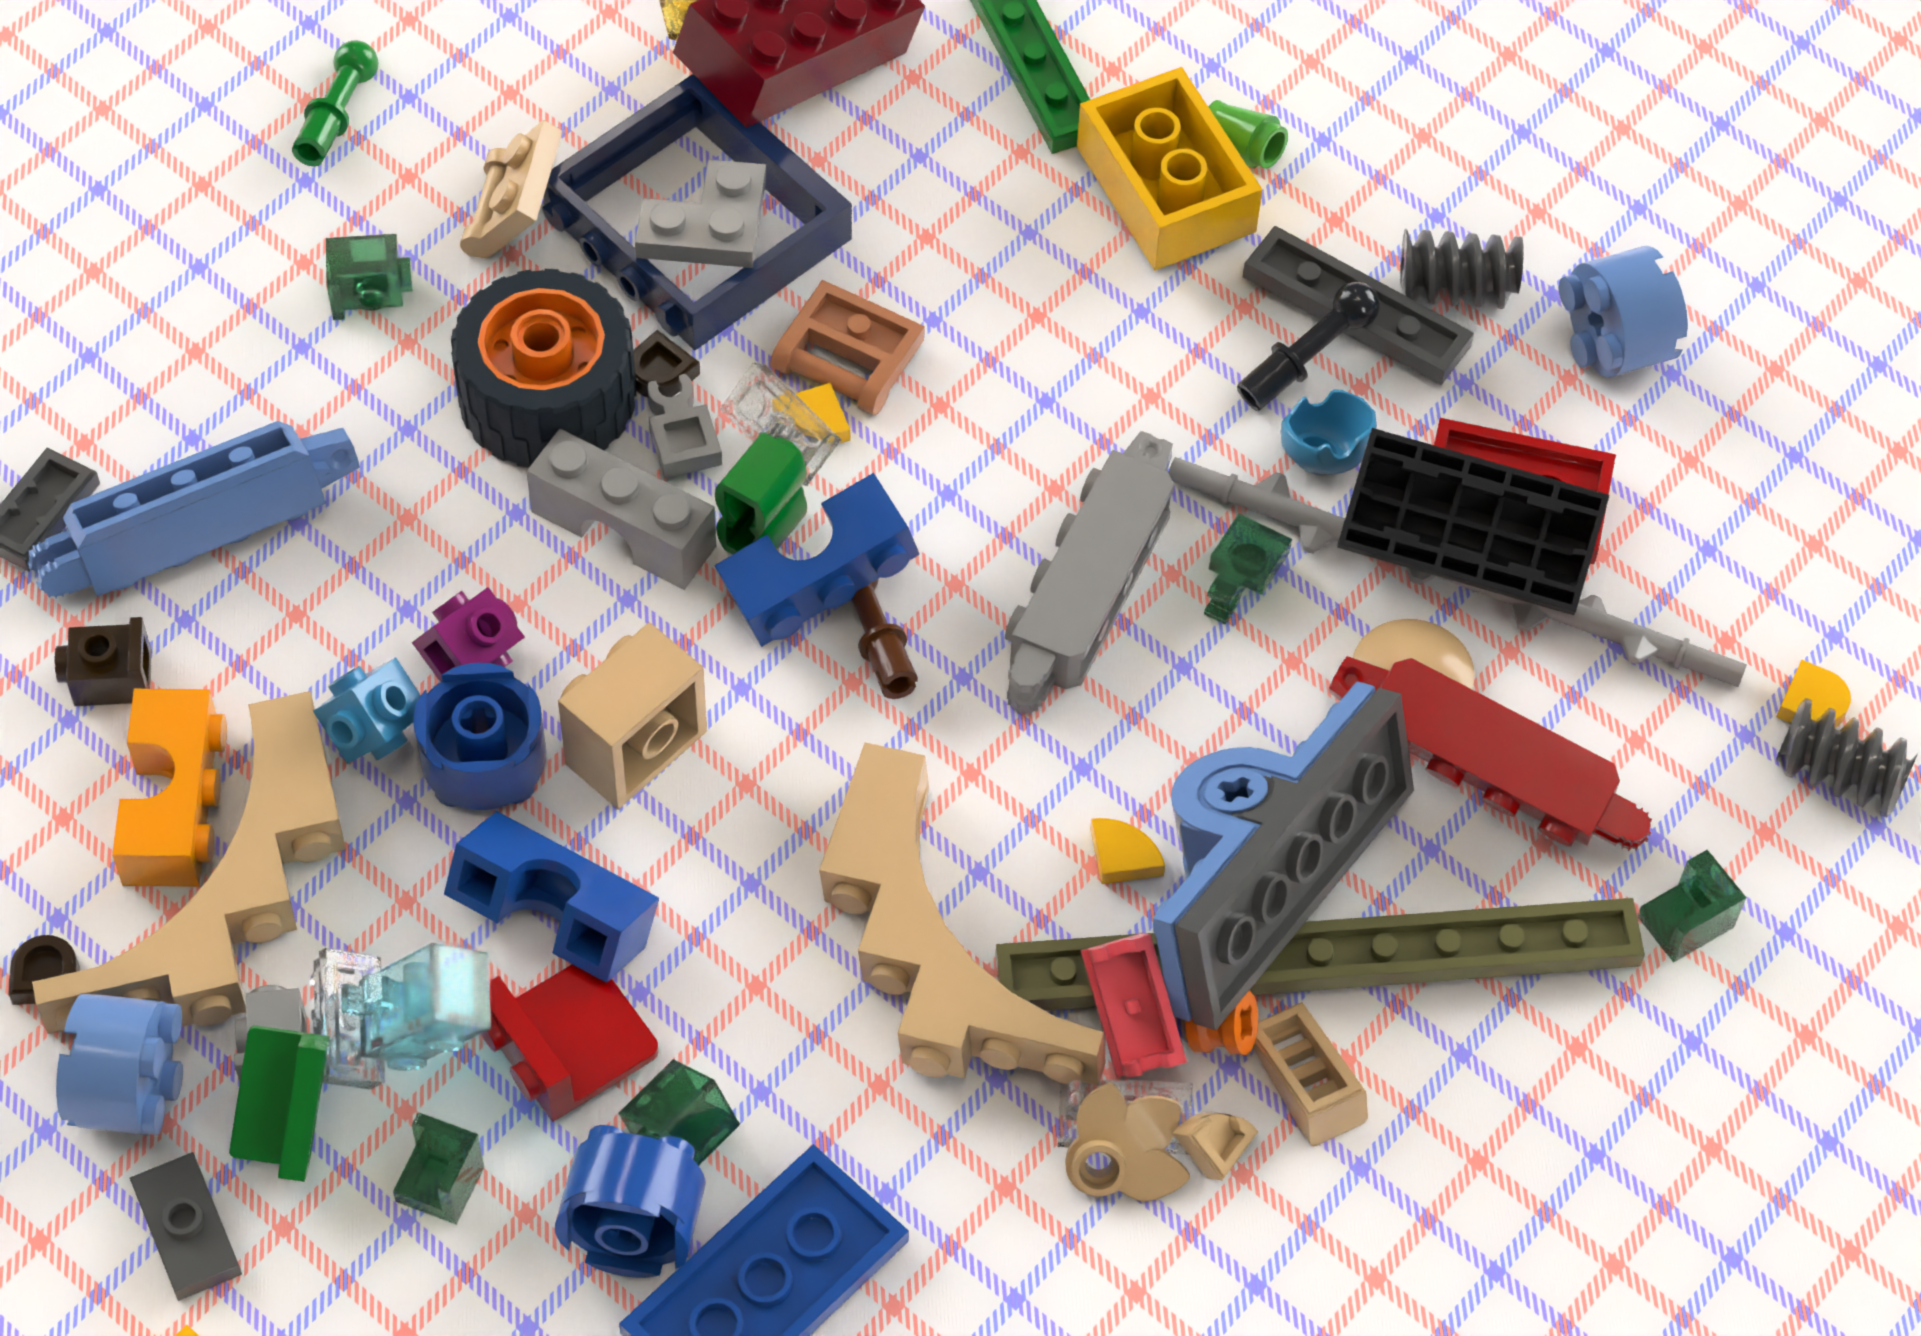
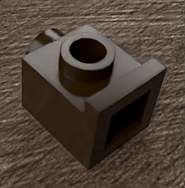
M131 617L129 624L68 628V645L56 646L54 662L57 682L67 683L74 707L131 704L134 688L150 689L152 649L143 618Z

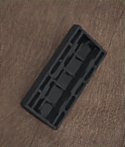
M1372 428L1337 548L1575 615L1610 495Z

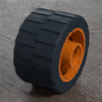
M546 268L540 271H531V269L519 271L517 274L509 277L503 276L491 282L492 284L484 290L480 289L471 297L470 303L460 311L457 317L456 328L452 329L451 355L459 408L466 429L472 432L473 439L482 448L488 449L492 452L493 456L502 461L508 460L516 463L517 466L526 468L532 465L559 429L604 451L608 449L609 444L613 440L618 439L625 431L626 423L632 418L635 409L634 397L637 396L632 330L629 318L625 317L623 306L617 298H613L608 293V289L598 282H592L583 275Z

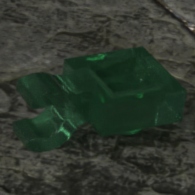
M1238 513L1211 554L1208 569L1219 575L1215 578L1207 592V596L1212 599L1206 606L1204 615L1226 624L1233 615L1245 588L1263 595L1289 555L1292 538Z

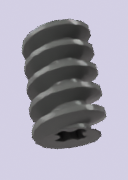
M1405 229L1400 261V285L1403 295L1413 299L1418 287H1424L1428 303L1435 304L1441 289L1447 288L1451 304L1458 306L1464 291L1471 290L1475 307H1481L1488 291L1494 292L1498 309H1504L1511 293L1518 294L1520 291L1524 260L1523 237L1515 236L1511 240L1507 252H1505L1500 235L1492 234L1484 250H1482L1478 235L1468 233L1459 249L1454 232L1445 231L1438 246L1435 247L1430 230L1422 229L1415 244L1412 245L1408 229Z
M1805 698L1799 704L1775 762L1781 755H1785L1786 776L1791 778L1805 765L1810 766L1809 785L1815 788L1829 774L1832 775L1833 795L1836 797L1842 796L1853 784L1856 785L1857 805L1862 808L1878 794L1881 796V816L1887 818L1896 806L1918 753L1911 760L1906 759L1907 739L1902 737L1898 738L1887 750H1884L1883 729L1878 727L1864 740H1860L1859 719L1854 717L1840 731L1836 730V711L1830 707L1814 721L1811 719L1812 700Z

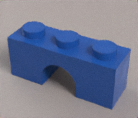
M874 472L821 503L833 532L829 544L817 556L806 560L789 559L780 554L769 536L765 535L714 565L730 596L761 647L773 640H781L793 635L801 628L805 621L826 609H834L846 604L854 597L858 590L879 578H887L899 573L907 566L911 559L920 555L909 527Z
M498 811L456 843L444 890V895L497 924L508 914L517 910H537L553 916L560 922L552 953L606 983L645 949L660 899Z

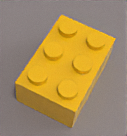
M1183 67L1080 103L1077 149L1154 271L1256 233L1263 189Z

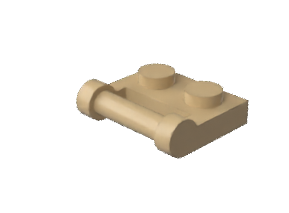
M542 120L527 134L518 133L506 149L493 148L488 152L483 166L487 176L472 224L465 227L460 241V248L464 253L469 256L487 259L536 222L563 133L561 129L546 120Z

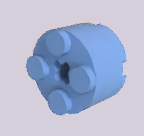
M1641 246L1581 263L1573 269L1571 275L1560 279L1558 286L1559 296L1562 304L1570 313L1574 330L1570 340L1571 351L1576 363L1581 368L1592 366L1600 375L1610 378L1673 360L1681 355L1683 349H1675L1677 339L1687 337L1688 318L1682 289L1674 272L1671 271L1663 274L1655 260L1664 257L1654 247Z
M80 994L69 1012L64 1033H74L76 1037L73 1041L70 1055L59 1054L56 1097L61 1120H67V1125L79 1128L141 1135H159L164 1122L165 1100L176 1101L182 1086V1062L172 1060L173 1044L179 1038L182 1025L181 1005L156 1000L100 994Z

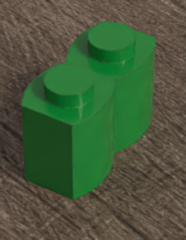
M762 432L717 485L715 501L722 517L717 522L716 531L721 546L728 553L733 555L765 535L769 536L778 550L805 517L807 502L802 485L807 476L806 466L801 451L789 440L781 437L774 438Z

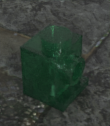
M397 234L326 238V285L333 320H345V310L363 309L374 311L385 307L403 306V292H413L414 289L411 256L400 257Z

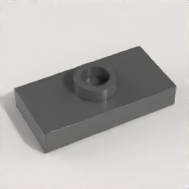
M47 447L0 504V557L30 572L27 564L29 561L28 550L33 548L32 545L35 546L38 542L43 543L46 538L63 531L66 527L63 517L70 504L91 496L100 485L97 472Z
M193 1152L130 1177L131 1184L178 1301L242 1275Z

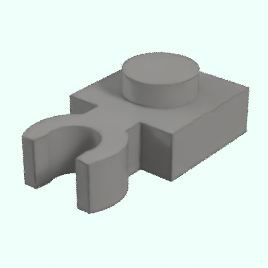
M686 374L679 375L680 393L673 397L662 395L659 392L656 381L648 383L649 407L656 415L649 417V430L664 479L722 465V450L707 404L693 407V384Z

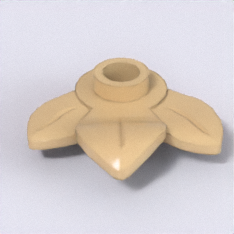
M1111 1082L1093 1090L1084 1098L1076 1114L1079 1136L1071 1143L1066 1153L1065 1166L1070 1182L1079 1191L1087 1195L1107 1196L1120 1191L1135 1200L1143 1202L1159 1199L1180 1189L1190 1179V1173L1180 1161L1165 1150L1174 1136L1172 1133L1178 1128L1181 1115L1180 1104L1175 1100L1160 1096L1137 1098L1126 1104L1119 1089ZM1101 1152L1108 1155L1111 1162L1103 1169H1093L1086 1163V1160L1091 1154Z

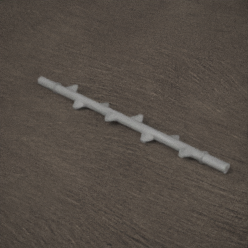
M1177 457L1171 463L1168 473L1173 482L1222 499V504L1228 505L1231 502L1299 527L1303 550L1308 553L1314 554L1334 540L1339 541L1345 518L1290 499L1286 476L1276 472L1258 484L1252 485L1238 480V475L1232 473L1231 476H1227ZM1406 567L1410 581L1415 584L1421 585L1437 577L1511 604L1517 628L1521 631L1528 632L1549 618L1621 644L1627 660L1631 663L1638 664L1654 656L1673 663V668L1679 670L1681 666L1739 687L1747 666L1745 663L1690 644V639L1684 638L1682 641L1607 614L1602 599L1596 595H1590L1580 600L1575 615H1570Z

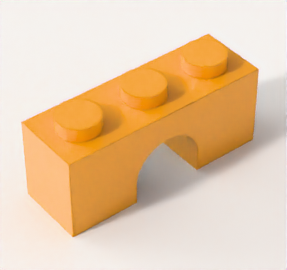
M134 688L127 746L136 774L161 775L172 779L166 789L153 797L119 799L112 856L122 886L199 887L202 863H211L213 860L214 829L212 824H207L209 807H218L220 801L219 769H213L215 752H224L226 748L227 721L225 714H216L210 689Z

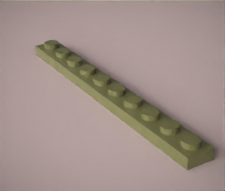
M1633 898L1307 921L1252 986L1250 991L1253 995L1640 967L1645 952ZM1146 933L1151 934L1160 969L1163 972L1156 936L1154 933ZM1136 934L996 944L997 979L1009 991L1045 1011L1096 1007L1080 951Z

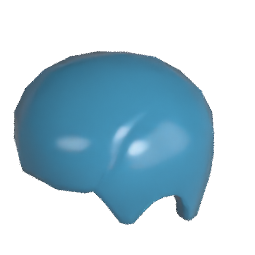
M1334 389L1330 391L1325 400L1318 404H1311L1306 397H1302L1281 423L1280 435L1282 446L1286 454L1306 472L1316 475L1345 473L1354 469L1362 462L1372 428H1377L1376 412L1363 398L1344 390Z

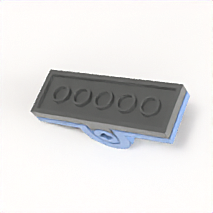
M1357 681L1339 703L1331 706L1326 718L1306 741H1302L1296 747L1292 757L1261 748H1229L1199 758L1186 767L1177 777L1172 787L1171 801L1177 834L1183 851V866L1186 880L1170 899L1160 904L1155 916L1152 918L1153 932L1157 939L1163 970L1162 976L1175 1017L1190 1021L1193 1018V1023L1216 1031L1412 794L1414 785L1402 696L1400 693L1383 688H1378L1375 691V686Z

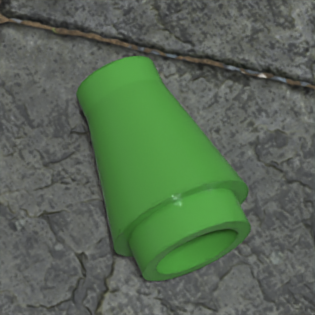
M1215 100L1208 106L1247 166L1250 168L1261 166L1267 169L1276 164L1281 158L1288 142V130L1281 126L1278 117L1228 105L1220 100Z

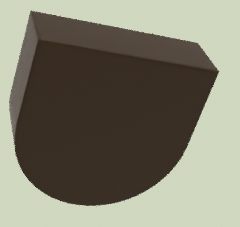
M656 330L633 350L636 391L644 397L648 398V383L651 381L657 382L659 392L662 395L672 397L680 392L679 375L686 374L691 381L700 375V362L659 330Z
M41 935L25 941L18 947L10 965L8 995L12 1005L36 1004L33 981L80 971L76 954L67 941L53 935Z

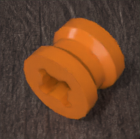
M1250 990L1216 1031L1193 1023V1018L1190 1021L1185 1020L1186 1038L1193 1052L1211 1053L1216 1047H1225L1230 1054L1248 1055L1253 1049L1258 1032V1008Z

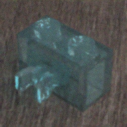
M430 943L373 974L368 973L362 976L359 986L352 984L343 986L341 988L342 1013L360 1016V1057L387 1061V1067L393 1070H417L424 1068L427 1065L428 1059L441 1053L458 1051L464 1047L465 1041L490 1030L488 953Z

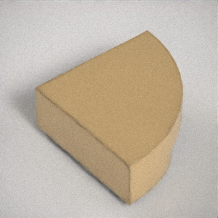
M1205 1112L1190 1117L1172 1134L1206 1178L1223 1181L1259 1131L1243 1118L1218 1112Z

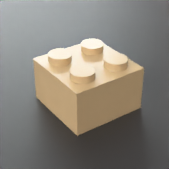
M650 622L635 635L622 637L613 645L606 659L588 675L581 674L575 677L565 687L558 700L565 764L619 810L707 732L704 667Z

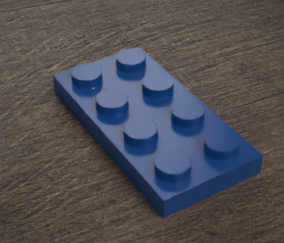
M812 1144L692 1255L684 1265L679 1267L619 1323L620 1334L622 1336H810L909 1242V1230L819 1148Z

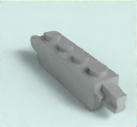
M1140 431L1124 453L1112 449L1102 470L1093 468L1088 474L1080 496V501L1084 503L1077 515L1068 513L1064 518L1055 546L1059 549L1052 561L1047 559L1041 561L1031 583L1030 592L1033 593V596L1028 606L1025 608L1018 605L1006 628L1005 639L1011 641L1007 699L1008 705H1011L1017 711V714H1032L1033 711H1038V707H1042V701L1046 700L1053 685L1069 689L1083 684L1170 519L1171 511L1169 505L1174 490V483L1167 469L1172 457L1173 443L1165 439L1156 438L1150 433Z

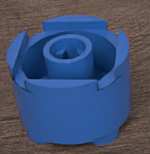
M491 663L460 665L442 674V681L428 693L425 689L419 697L413 718L422 772L428 785L435 792V797L446 806H458L471 810H491L509 804L523 803L534 793L535 784L541 777L546 763L547 752L541 705L536 692L529 684L527 687L515 678L513 671L501 665Z
M599 1125L590 1129L587 1140L581 1143L575 1151L555 1221V1234L560 1244L569 1251L573 1241L576 1245L587 1251L585 1263L601 1271L620 1276L635 1278L660 1276L662 1265L675 1261V1270L684 1265L689 1254L706 1185L701 1168L693 1160L695 1155L694 1147L689 1142L674 1136H665L657 1140L647 1136L625 1133L619 1128L610 1125Z

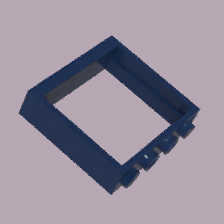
M694 74L554 167L549 176L544 193V206L542 207L546 219L557 231L563 232L565 230L580 244L584 255L592 264L597 267L603 265L617 278L621 289L631 300L635 302L641 300L655 313L659 324L666 333L673 337L678 335L693 350L700 348L852 240V203L763 124L758 122L746 128ZM696 127L734 162L766 164L765 190L805 225L755 259L753 268H742L696 302H693L648 259L636 258L635 247L586 202Z

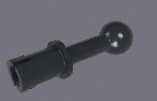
M1350 282L1342 286L1334 296L1333 310L1290 347L1281 342H1276L1271 347L1272 354L1238 383L1237 391L1242 399L1252 409L1260 411L1295 380L1297 382L1306 380L1308 373L1304 365L1347 328H1363L1375 320L1380 308L1377 293L1372 287L1362 282Z

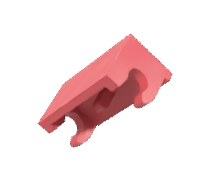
M1140 933L1081 950L1116 1077H1137L1150 1069L1158 1067L1170 1068L1187 1063L1151 934Z

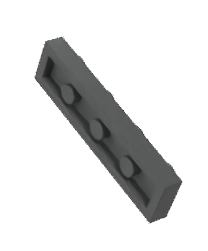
M1277 226L1271 229L1244 263L1243 278L1320 320L1333 310L1334 296L1342 286L1350 282H1362L1374 289L1379 298L1380 308L1377 317L1366 327L1359 329L1347 328L1344 333L1441 386L1472 345L1474 332Z

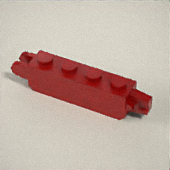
M1348 656L1345 657L1329 686V693L1338 700H1341L1357 681L1375 686V691L1378 688H1383L1401 694L1409 753L1427 761L1428 765L1425 770L1440 781L1454 787H1459L1462 780L1484 791L1481 800L1490 807L1511 817H1515L1518 810L1541 821L1538 826V830L1565 846L1571 847L1575 840L1588 846L1593 835L1614 846L1619 844L1621 849L1627 848L1628 851L1630 849L1637 851L1639 846L1644 842H1648L1647 836L1651 834L1650 822L1652 818L1648 817L1649 812H1644L1643 808L1638 809L1635 803L1616 794L1620 778L1615 764L1413 658L1395 662L1390 671Z

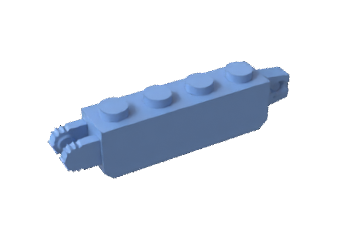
M276 421L71 503L63 517L67 530L46 538L43 543L38 542L37 545H32L33 548L28 550L29 561L27 564L30 570H34L38 574V581L36 583L39 589L43 590L49 598L51 596L55 598L58 596L64 597L65 593L72 594L91 585L97 597L113 590L126 589L136 583L137 580L169 567L185 565L196 556L226 544L241 542L255 532L282 521L300 518L309 510L326 504L322 488L360 468L358 457L344 428L300 439L291 425Z

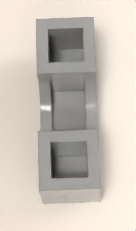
M562 429L556 432L526 471L532 513L581 538L594 521H599L609 526L628 543L632 551L634 565L683 590L686 589L717 547L715 507Z

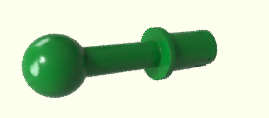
M351 40L345 42L337 49L333 59V66L337 75L324 98L313 99L307 104L304 110L305 122L292 147L293 156L302 164L312 167L321 165L335 138L346 132L349 126V116L345 111V107L357 84L370 80L378 70L377 54L366 42Z

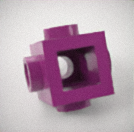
M487 587L470 600L463 591H460L432 612L438 623L411 643L441 682L442 674L460 665L491 663L503 667L508 666L514 660L507 650L524 639L525 636L517 627L516 616L509 605L503 600L496 598L490 588Z

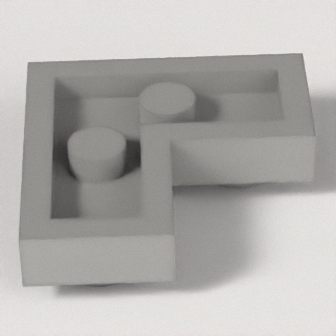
M708 159L701 203L643 198L635 239L636 258L753 268L766 184V164Z

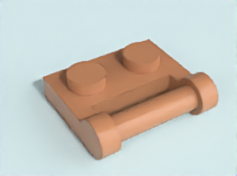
M822 280L778 341L771 356L770 366L787 375L794 371L822 385L831 383L833 390L857 400L858 408L877 415L883 408L891 388L923 343L925 326ZM808 342H811L870 369L873 373L867 380L803 349Z

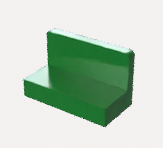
M253 1025L249 1028L229 1154L233 1158L280 1164L278 1178L305 1182L310 1165L330 1036Z

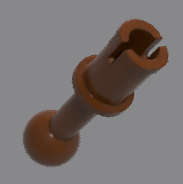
M877 579L858 590L851 599L865 631L859 640L858 649L862 658L871 662L883 696L888 699H900L914 691L916 687L915 682H918V677L905 650L907 636L903 628L896 624H888L874 592L879 581Z

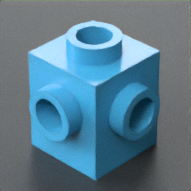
M395 657L366 674L358 666L328 685L334 696L313 710L347 764L369 752L372 753L377 761L408 741L403 730L414 723L415 706L421 695Z

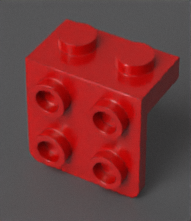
M573 964L516 998L500 976L495 977L476 989L481 1015L477 1016L474 1020L481 1036L493 1052L501 1049L512 1065L510 1073L523 1096L529 1102L536 1099L552 1122L649 1064L658 1056L659 1047L657 1039L613 979L606 983Z

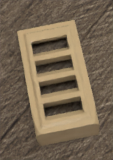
M1303 1002L1258 1022V1032L1253 1049L1294 1121L1311 1146H1318L1361 1126L1367 1121L1366 1090ZM1300 1033L1304 1037L1303 1040L1279 1051L1274 1047V1045ZM1313 1055L1316 1057V1059L1311 1060L1292 1070H1290L1289 1066H1292L1300 1061H1303ZM1325 1078H1328L1329 1080L1328 1082L1321 1084L1311 1090H1304L1305 1087H1308Z

